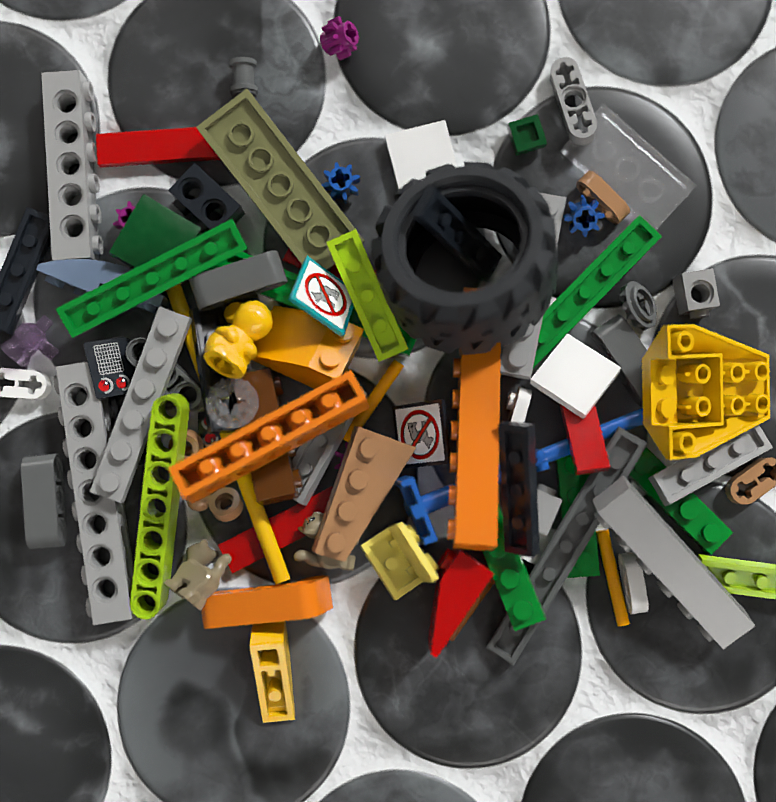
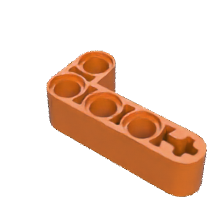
M329 576L308 577L292 583L215 591L208 597L201 610L203 628L210 629L300 620L319 616L333 609Z

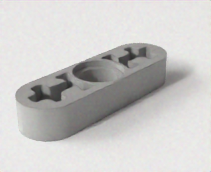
M567 57L560 58L551 66V84L569 139L577 145H586L592 142L596 136L597 120L577 62ZM565 70L567 74H570V85L566 87L564 76L560 75V71ZM570 95H577L583 102L577 107H569L564 101ZM581 115L583 126L588 128L586 133H582L580 129H577V117Z

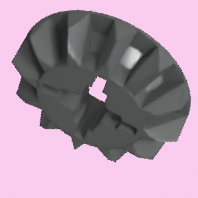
M630 281L622 286L619 299L623 303L621 309L625 310L626 318L631 320L635 328L639 327L642 331L654 327L657 320V309L650 292L635 281Z

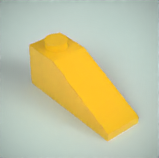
M286 621L252 624L250 651L262 721L267 723L295 720Z

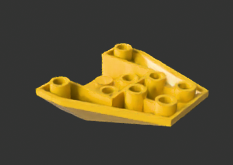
M694 324L662 326L642 358L643 425L666 460L696 458L770 419L769 354Z

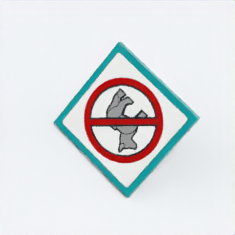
M306 256L288 300L340 337H343L354 307L345 284L316 261Z

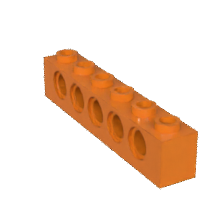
M350 370L168 469L182 498L194 504L369 409L367 398Z

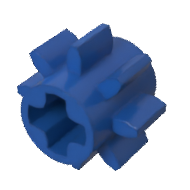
M335 162V168L331 172L324 170V177L329 182L323 183L322 186L326 191L331 190L330 196L334 201L336 198L343 199V202L347 204V197L351 194L358 196V189L353 184L360 182V175L352 176L351 164L344 168ZM343 179L345 187L339 188L337 180Z
M581 195L579 202L575 204L570 201L568 202L571 210L570 213L563 215V218L568 222L573 221L569 226L571 233L578 229L584 237H587V231L593 228L597 231L600 230L597 221L605 217L603 211H595L599 205L597 199L588 203L584 195ZM583 210H587L589 215L586 216L584 222H580L578 217L582 215Z

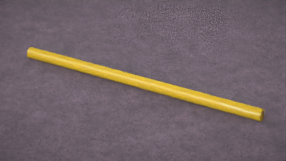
M179 283L167 289L166 292L173 311L189 317L190 308L181 284ZM190 324L185 343L199 378ZM234 432L219 433V435L223 439ZM249 473L238 479L237 483L276 585L291 578L264 506L256 502L252 476Z

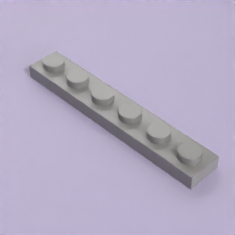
M541 193L550 207L551 217L555 220L558 244L567 197ZM543 317L535 326L530 324L523 337L504 347L501 359V375L527 380L531 379Z
M162 307L158 308L90 492L119 503L125 502L148 440L152 405L157 398L164 396L192 322L190 317Z

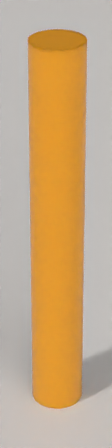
M394 359L367 398L369 409L355 416L343 438L349 443L354 426L362 428L404 368V365Z
M609 529L598 530L596 535L617 626H626L630 622Z

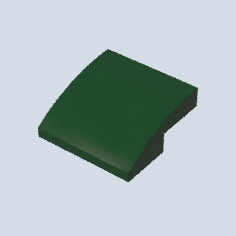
M143 194L114 242L109 255L134 269L195 238L201 228Z

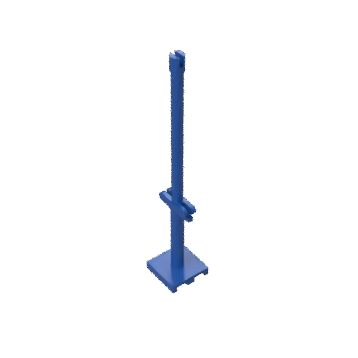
M643 408L601 424L604 440L613 437L618 427L629 431L643 425ZM568 438L542 449H536L537 472L550 468L548 463L571 454ZM498 464V485H501L500 464ZM405 475L397 478L395 485L400 489L405 502L403 506L407 516L411 517L420 542L427 545L437 541L438 539L428 514L450 506L448 505L449 485L420 496L412 476Z

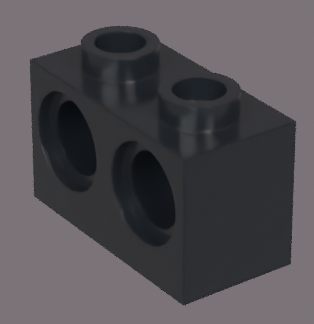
M195 163L168 190L175 198L172 204L185 217L191 213L198 220L195 225L201 228L200 231L202 233L232 218L236 224L245 215L241 205ZM194 188L201 189L199 197L194 200L187 199V194L190 190ZM216 209L224 210V215L220 220H209L212 211Z

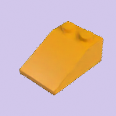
M273 306L271 310L273 319L272 329L265 337L254 341L253 344L257 348V355L253 361L314 389L346 373L359 347L364 331L363 328L348 322L345 335L340 337L303 310Z

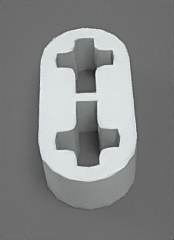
M0 368V380L5 377V379L15 381V386H4L3 388L0 386V397L41 400L51 392L52 382L45 373L34 370ZM36 379V381L42 383L41 389H36L34 393L33 389L24 387V382H35Z
M634 552L622 553L618 556L625 603L630 614L648 612L649 608L643 570L636 562L638 556Z

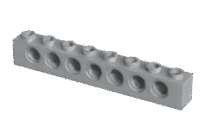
M88 362L56 367L57 375L54 376V388L56 393L60 394L61 407L58 409V417L61 425L65 428L66 438L63 439V451L65 456L69 457L71 469L67 473L69 487L74 490L75 502L72 504V514L75 521H78L80 534L77 535V547L79 552L83 553L84 559L81 577L84 585L88 587L89 598L86 600V611L88 616L92 617L93 625L133 619L136 616L131 610L130 600L134 567L124 502L119 503L100 496L96 501L90 496V487L94 482L113 431L109 398H96ZM81 389H84L87 393V400L84 404L78 405L76 395ZM88 420L91 423L92 430L87 437H84L81 434L80 428L82 423ZM89 452H93L96 456V464L92 469L88 468L85 464V457ZM98 515L102 516L106 522L103 532H99L94 526V520ZM102 547L110 552L111 558L108 564L103 563L99 559V551ZM105 580H110L115 585L113 596L108 595L104 591L103 584Z

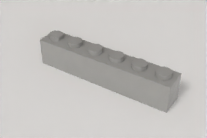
M624 476L620 477L592 500L597 510L594 516L606 530L611 527L618 534L615 536V539L627 553L632 550L638 556L636 562L647 575L655 574L659 579L656 583L668 598L674 595L678 599L679 603H677V606L689 620L694 617L700 623L697 627L709 642L714 639L724 649L755 627L745 609Z

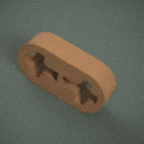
M587 171L576 182L578 190L590 203L592 200L597 199L599 205L596 209L603 211L605 218L610 222L619 224L630 213L627 203L595 172Z
M759 458L730 478L725 486L727 498L736 504H750L776 486V459ZM763 465L772 466L773 470L770 472L772 478H757L765 472ZM738 483L742 485L752 483L751 486L745 489L746 497L737 496L736 492L739 490Z

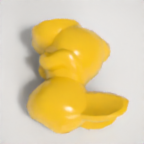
M259 301L233 302L228 305L223 316L232 325L218 327L208 338L205 345L204 359L219 374L232 379L242 378L250 361L254 360L257 355V348L253 344L254 341L265 337L272 329L273 319L271 312L265 304Z

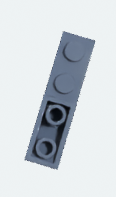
M65 259L40 263L36 270L46 275L44 281L62 289L65 284L75 288L73 293L81 296L132 269L105 261ZM158 294L138 304L137 307L155 314L156 309L159 307L168 309L170 300Z

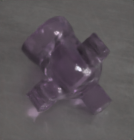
M46 315L42 316L36 323L20 324L15 330L16 333L0 345L5 354L23 368L29 364L31 357L38 350L50 360L59 353L58 349L49 344L45 332L54 323Z

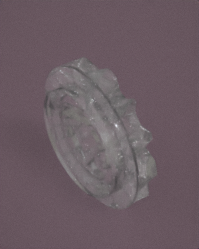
M221 378L218 383L210 387L208 396L205 399L207 413L217 425L229 429L239 428L248 424L256 415L259 406L256 390L248 380ZM232 390H234L237 400L242 402L235 404L230 414L227 404L222 403V401L229 399Z

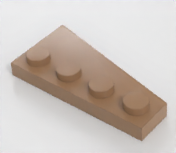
M354 426L311 551L345 562L416 447Z

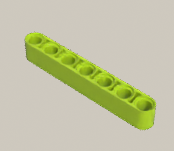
M171 393L157 398L151 408L130 600L133 614L143 620L153 618L166 605L169 597V588L164 582L167 579H171L180 492L168 468L184 460L190 411L188 400L178 393ZM168 400L172 401L177 407L175 417L169 416L165 411V405ZM164 433L171 436L173 440L172 449H167L163 446L161 438ZM159 466H163L168 470L170 475L169 481L162 480L159 477ZM158 498L165 503V513L156 509L155 499ZM151 531H156L161 535L162 544L153 541ZM152 563L157 566L159 575L152 574L148 570L147 564ZM144 595L151 596L155 601V606L148 605Z

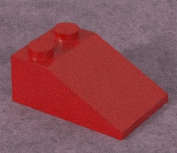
M447 548L437 562L439 565L437 572L439 579L436 580L428 636L430 653L435 658L441 653L494 575L487 566L462 549L450 550Z

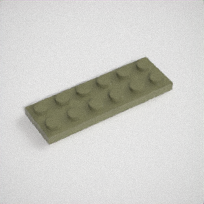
M245 89L196 128L301 265L305 257L309 256L329 271L336 264L326 242L355 230V227L248 89ZM358 233V235H359V237H360V239H361L362 244H364V243H365V240H364V239L361 237V235Z

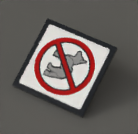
M445 399L392 406L396 440L416 447L403 469L449 464L451 452Z

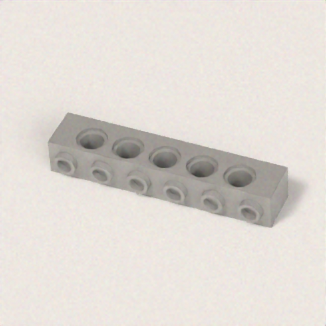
M80 70L41 73L52 261L65 259L100 261L99 255L103 254V241L101 236L98 235L97 224L101 223L102 216L100 207L96 204V193L100 191L98 175L94 173V162H97V148L92 140V131H96V120L90 107V101H94L93 85ZM76 103L75 108L71 112L65 113L66 108L70 104ZM78 134L74 142L67 144L69 136ZM75 164H80L78 171L75 174L69 175V169ZM81 194L80 202L75 206H71V199L75 195ZM78 225H83L82 233L77 237H73V229Z

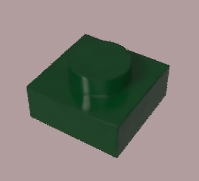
M538 114L507 124L508 134L516 156L546 147L547 140Z

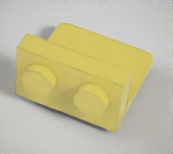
M403 522L388 526L360 545L361 550L393 600H398L422 582L433 583L439 579L435 572L438 570L436 562L429 553L424 554L417 543L420 539L414 528L409 524L405 526Z

